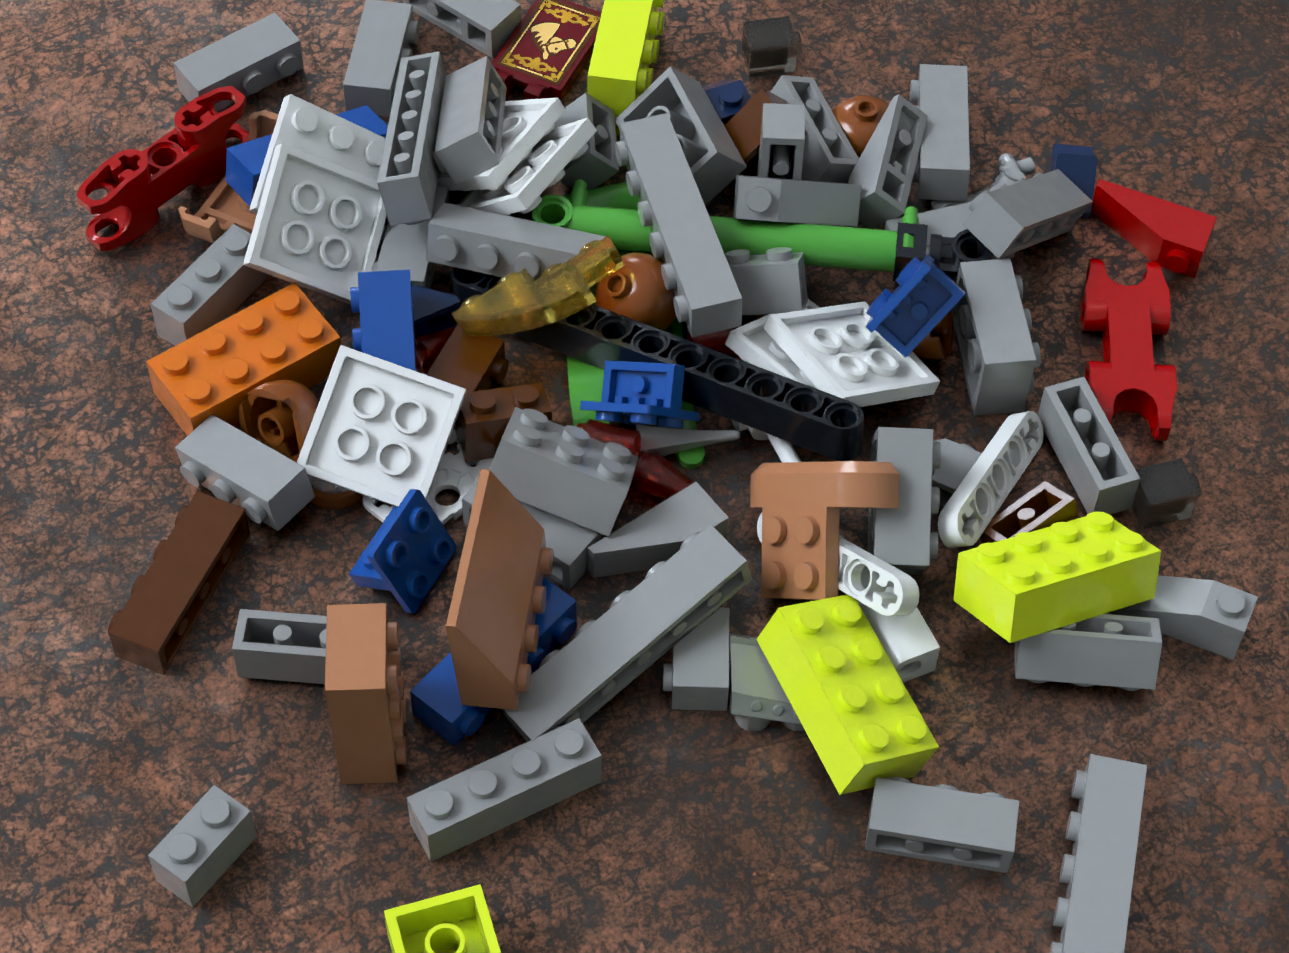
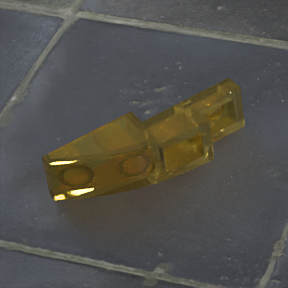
M607 236L602 240H594L587 243L581 248L579 254L568 261L550 266L543 272L542 277L535 281L526 268L518 273L513 272L499 280L496 287L483 295H475L468 298L462 303L460 309L453 312L452 315L467 336L503 335L531 330L556 322L595 303L597 300L589 287L609 276L612 272L622 268L625 264L613 242Z

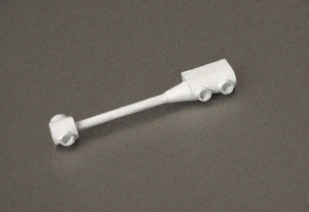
M731 420L737 431L748 428L754 439H769L782 463L801 462L790 442ZM839 529V536L844 538L842 532ZM867 566L861 572V583L864 589L870 583V572ZM894 587L886 588L885 592H891L892 594L896 595L893 592ZM857 600L902 682L935 671L940 646L917 607L908 616H886Z

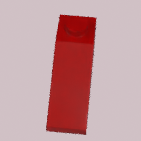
M1099 179L1092 200L1091 212L1151 262H1158L1161 267L1172 272L1195 278L1208 247L1217 217Z

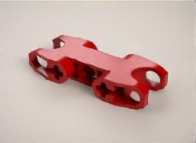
M225 86L196 97L176 112L174 116L176 128L142 152L136 149L122 150L102 163L81 184L76 195L79 205L87 209L91 215L97 214L88 224L86 230L87 241L100 251L121 247L153 228L160 218L158 208L189 185L207 186L226 174L228 148L226 140L234 137L242 140L241 143L248 141L249 132L244 130L238 123L234 124L245 111L247 104L245 95L233 86ZM222 100H232L235 102L232 107L220 113L214 110V106ZM98 189H105L107 192V196L99 200L88 198L91 192ZM115 223L119 226L118 232L111 237L97 235L101 229Z
M1089 259L1085 290L1080 305V325L1082 331L1102 332L1103 361H1087L1084 377L1110 424H1112V416L1118 412L1130 411L1138 413L1147 420L1154 440L1167 441L1171 430L1173 404L1177 392V377L1174 365L1154 364L1152 335L1166 336L1169 332L1171 320L1170 290L1165 281L1161 266L1158 262H1146V270L1143 273L1142 282L1137 285L1125 286L1109 278L1105 264L1101 259Z

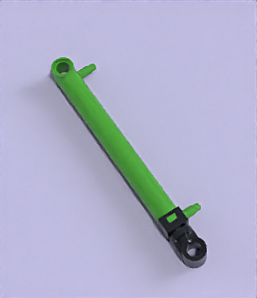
M582 179L574 182L570 201L563 196L546 195L541 197L542 201L532 210V219L535 222L605 236L604 249L652 253L649 241L651 230L649 226H642L638 210L586 206L587 183ZM909 206L905 209L902 223L898 222L897 231L709 216L724 254L731 250L745 249L750 251V255L767 254L766 251L771 248L789 247L792 248V253L804 252V262L807 266L893 273V281L899 277V273L914 257L922 261L929 254L935 260L934 264L956 282L960 262L993 260L994 255L968 229L959 232L955 237H942V234H931L930 245L926 246L928 225L919 224L918 210L914 206Z

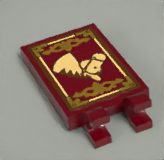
M535 0L492 62V65L507 87L506 100L513 87L518 86L525 89V98L543 99L558 97L562 101L593 53L602 12L567 0Z

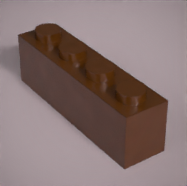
M197 491L189 505H184L179 510L175 520V527L167 540L163 539L157 545L153 562L145 575L141 574L138 576L133 584L129 601L122 611L118 610L113 615L110 621L108 634L116 657L165 675L250 534L245 508Z

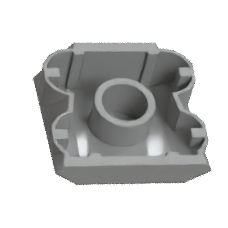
M729 633L730 713L735 716L737 724L746 731H761L773 720L783 722L787 728L793 731H805L758 644L757 637Z

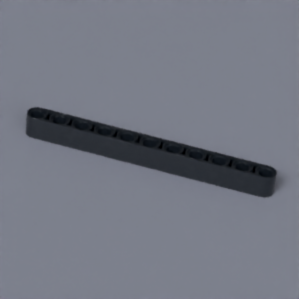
M456 267L451 271L453 293L461 301V314L603 370L605 369V360L684 365L682 401L835 460L848 461L856 458L862 452L864 414L860 406L853 402L549 287Z

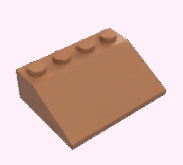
M480 469L446 622V630L461 705L517 710L521 692L527 693L530 687L531 665L526 663L528 653H536L539 627L534 623L536 613L543 614L545 610L546 586H542L544 575L551 576L554 551L553 548L546 547L545 532L542 526L492 471L487 469Z

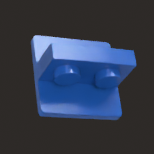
M929 254L922 261L914 257L895 280L900 284L895 291L891 293L886 288L872 302L866 312L870 316L866 328L871 333L874 330L877 331L905 358L966 293L934 264L935 260Z
M605 360L601 402L581 401L580 410L596 412L595 420L622 422V424L656 425L657 422L659 427L683 429V421H699L700 419L699 412L681 410L685 366L678 364Z
M410 489L400 505L393 507L385 518L383 524L367 548L362 552L361 557L349 575L357 586L391 591L404 611L414 614L455 553L457 545L421 491Z

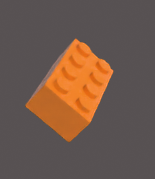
M294 282L147 360L146 363L154 394L188 436L211 414L235 428L239 427V406L241 401L247 399L248 392L263 383L272 380H294L309 388L328 378L341 345V338Z

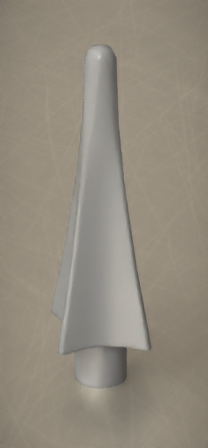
M636 424L637 435L621 436L620 444L628 448L631 453H639V461L643 463L701 446L738 440L741 434L737 430H692Z

